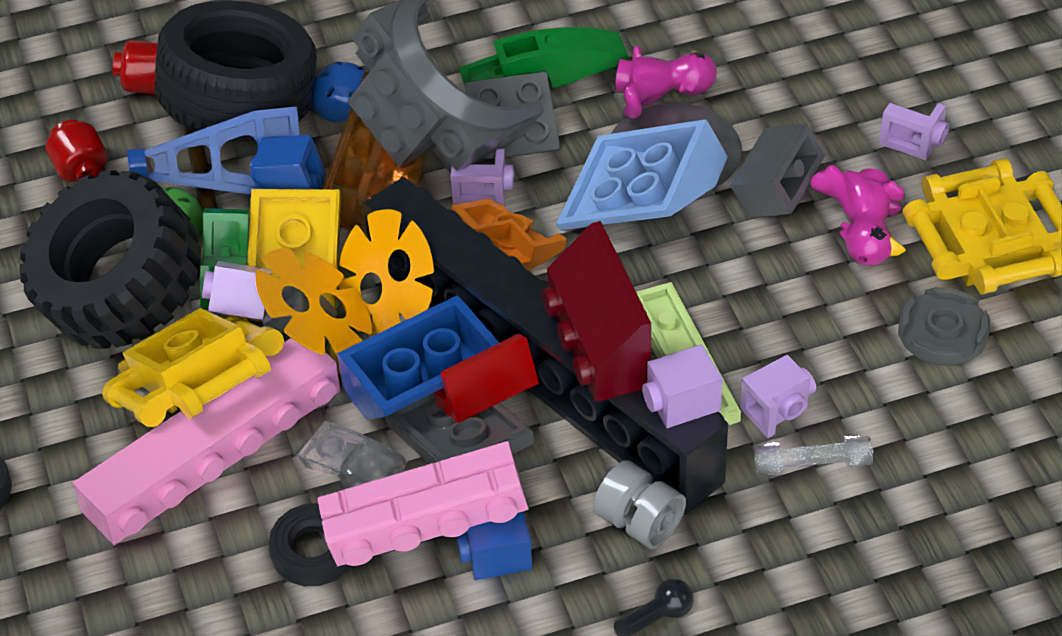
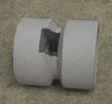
M629 460L620 462L607 474L593 502V511L596 515L616 528L626 526V533L649 549L658 548L672 535L686 507V498L683 494L662 481L653 483V477L650 473Z

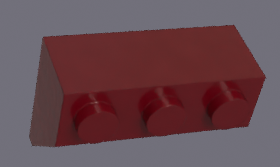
M594 222L547 268L548 288L542 289V299L548 316H556L559 322L557 323V330L563 349L565 351L571 350L574 355L573 366L579 384L581 386L588 385L594 401L599 402L642 390L643 384L647 383L648 361H651L652 323L602 222Z

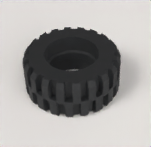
M116 170L103 171L99 173V177L95 178L93 175H87L78 179L76 186L72 188L69 186L64 187L57 193L59 197L51 204L47 202L39 211L41 217L37 222L32 221L27 230L28 243L22 244L20 260L24 263L20 264L19 268L20 281L24 284V293L27 299L43 316L72 341L82 346L90 345L92 348L99 349L110 348L111 343L116 348L131 345L134 338L138 337L140 340H144L153 335L155 327L159 324L165 326L174 318L172 312L178 305L180 307L184 306L189 298L187 290L189 286H195L199 270L195 265H199L201 261V247L198 245L199 235L196 227L190 222V218L154 180L132 171H121L120 174ZM133 238L128 251L113 269L89 281L96 263L109 249L124 240Z

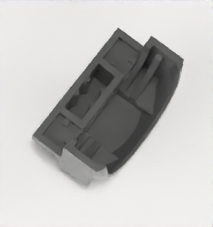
M399 0L371 12L351 38L359 47L355 54L370 72L347 101L398 167L433 151L451 174V166L456 171H459L470 164L481 165L489 154L496 151V148H503L520 139L544 112L539 99L515 107H499L480 101L464 92L437 67L420 37L418 24L429 19L431 15L427 10L435 0Z

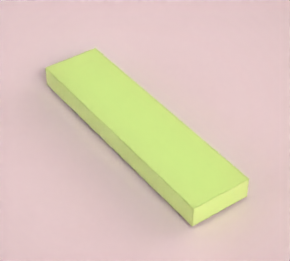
M672 282L636 292L652 323L651 347L657 358L702 344L718 370ZM723 379L721 411L719 412L725 421L728 422V425L740 422L741 411Z

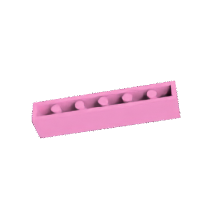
M290 338L284 342L282 350L277 355L266 356L271 366V371L260 378H255L254 376L204 405V411L192 419H188L182 411L178 412L72 482L81 512L113 545H116L129 535L136 534L146 523L167 509L180 504L186 496L205 483L217 479L224 470L240 459L255 453L265 442L280 432L293 427L299 419L318 406L327 404L334 395L340 392L336 361L327 353L325 355L315 353Z

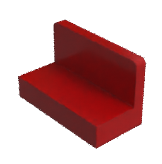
M517 334L443 370L440 376L444 388L434 392L433 395L437 407L455 422L460 423L538 384L539 381L527 338Z

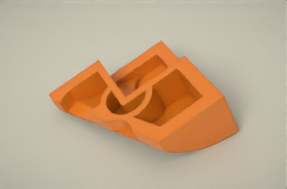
M489 198L456 204L451 207V210H454L463 222L478 233L486 234L496 247L508 256L516 257L528 271L553 258L566 247L567 239L563 235L557 233L553 237L547 238L531 230L533 220L523 215L509 212L505 206Z

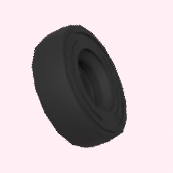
M308 503L288 510L277 519L270 531L269 553L277 572L287 581L301 586H322L336 581L350 569L351 565L344 564L337 567L330 550L316 557H305L296 552L294 548L296 541L302 535L310 532L324 533L319 504Z

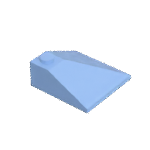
M707 119L600 135L591 149L556 225L559 230L588 227L591 223L598 221L605 225L672 216L716 186L728 156Z

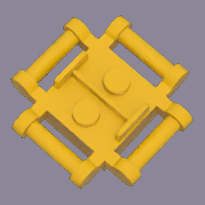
M1002 158L992 161L990 166L943 177H940L938 174L924 176L922 178V190L928 203L925 200L917 199L908 203L902 211L908 225L915 227L933 259L932 268L936 276L941 280L961 277L966 287L975 285L978 292L983 295L995 292L998 286L1047 274L1053 278L1062 276V204L1053 191L1054 182L1045 171L1035 172L1026 180L1017 182L1013 176L1009 160ZM958 191V196L951 198L946 196L947 193ZM1039 200L1057 232H1047L1029 201Z
M199 308L124 351L125 360L118 363L121 374L110 379L104 385L102 391L103 399L115 408L124 407L133 412L135 418L148 427L160 425L166 417V410L174 413L177 411V407L181 409L188 419H192L204 411V405L253 376L260 378L270 372L271 366L266 356L277 355L282 350L284 345L283 335L272 327L256 326L248 322L246 317L228 314L217 316ZM143 387L149 390L150 393L143 397L135 391Z

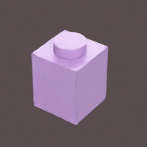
M218 261L214 272L206 271L202 298L210 299L208 311L263 320L265 308L258 295L255 274L256 270L259 269L272 275V270Z
M701 344L648 361L647 383L643 384L642 391L651 412L657 411L666 428H670L721 411L723 379Z

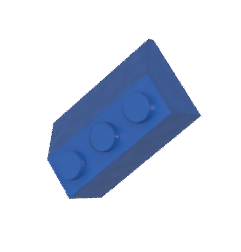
M457 295L337 353L343 390L365 419L386 417L444 388L440 376L443 370L499 342Z

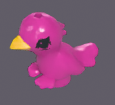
M635 45L632 61L620 59L617 69L615 92L624 93L627 104L623 109V116L625 118H637L641 115L642 107L659 100L672 89L686 95H698L707 91L716 80V65L711 57L695 50L676 60L666 61L655 57L642 56L641 45Z
M831 164L811 178L810 186L813 190L833 197L840 202L845 216L850 222L841 223L840 226L843 230L840 231V235L846 243L848 254L857 263L863 266H876L888 257L899 256L906 251L891 236L884 223L887 216H897L901 210L902 205L894 201H902L904 199V188L898 186L894 181H890L883 172L872 168H866L860 172L845 171L843 173L835 165Z

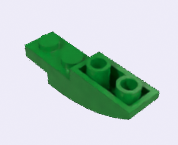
M558 27L520 33L493 41L497 54L461 66L459 71L463 83L547 72V77L553 89L564 84L574 83L581 78L601 71L611 70L618 66L620 59H630L619 32L600 28Z

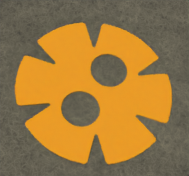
M390 209L368 214L367 219L371 242L360 227L355 225L344 244L339 262L340 266L356 273V276L341 280L338 285L339 290L356 288L361 295V281L367 273L373 272L381 279L382 294L380 299L375 304L365 302L369 314H372V334L369 335V338L401 323L399 313L407 320L428 310L433 293L430 287L415 281V278L434 272L432 254L423 232L414 221H411L398 240L401 212ZM398 249L404 250L408 254L411 264L409 275L401 282L393 280L388 271L389 257ZM342 303L343 309H344L345 314H346V308H345L344 304Z
M290 248L270 251L261 258L262 262L280 279L257 269L255 282L258 295L271 318L292 316L283 331L294 341L315 353L325 355L324 336H326L337 354L363 341L349 326L368 335L372 334L371 318L363 298L356 288L336 289L344 275L333 265L316 255L304 252V269H302ZM286 286H292L302 291L309 301L308 311L298 312L289 307L282 297V289ZM329 293L339 298L346 308V316L342 319H337L328 315L320 305V295Z

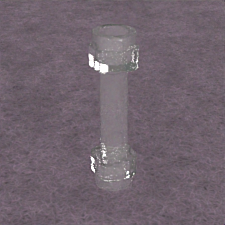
M859 435L844 436V443L781 448L778 442L764 443L763 445L754 446L755 468L757 474L767 475L782 474L783 467L845 462L848 468H860L863 465H872L873 463L872 442L870 436L860 437Z

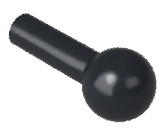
M669 579L662 582L657 587L653 600L614 622L615 633L617 636H632L664 616L677 618L686 615L692 609L694 603L692 589L687 583L679 579Z

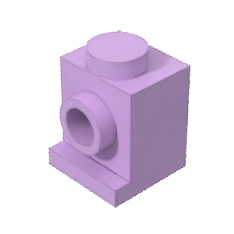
M787 354L742 378L740 409L767 438L775 435L777 424L784 420L795 419L807 409L808 396L816 392V383L810 372L805 368H800Z

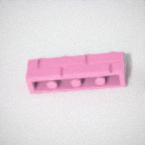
M509 441L317 497L325 540L337 567L344 564L351 566L363 565L369 562L373 556L392 550L410 551L419 546L422 541L442 535L445 537H457L464 534L469 527L489 521L504 523L513 519L517 513L529 510Z

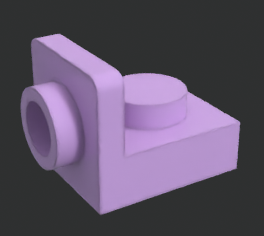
M889 103L882 116L879 144L926 161L934 147H941L947 137L949 123L944 122L947 106L938 103L930 116Z
M496 148L495 165L470 164L459 171H456L451 166L450 178L453 205L489 198L504 206L505 190H513L514 166L513 164H506L505 149Z

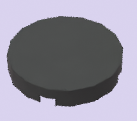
M935 287L925 290L924 295L916 298L913 295L906 300L900 310L898 335L904 347L917 358L935 365L953 366L969 362L983 352L990 335V316L986 309L985 313L978 306L979 301L970 294L953 288Z

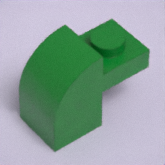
M204 208L203 258L200 264V308L209 309L210 299L202 298L206 271L214 272L218 261L247 265L249 209Z

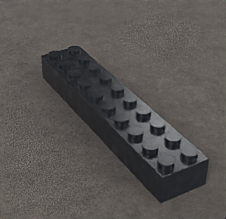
M404 176L363 203L366 233L370 242L371 237L367 216L379 210L390 209L401 212L398 240L411 221H414L423 232L432 254L434 272L415 278V281L433 290L428 309L458 295L499 343L517 334L526 337L539 381L538 384L527 390L617 462L629 460L650 473L653 477V483L662 481L683 494L686 498L684 515L725 483L728 422L725 421L719 411L666 428L659 413L649 410L642 390L595 402L588 385L581 386L577 380L573 366L574 355L572 351H565L561 345L557 330V323L559 322L556 316L549 317L545 310L542 289L548 288L546 280L538 279L525 269L516 257L508 256L496 247L486 234L475 231L463 222L454 210L446 209L434 200L425 188L417 187ZM398 249L389 257L388 271L393 280L397 282L405 280L410 272V259L404 250Z

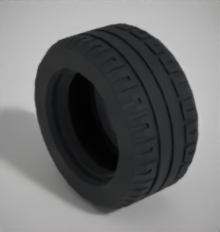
M218 0L194 4L177 12L163 25L162 30L159 32L155 65V95L163 109L174 121L194 132L252 111L297 107L299 123L306 116L311 106L317 62L316 46L306 29L295 19L268 6L235 0ZM242 135L229 141L256 140L250 135Z

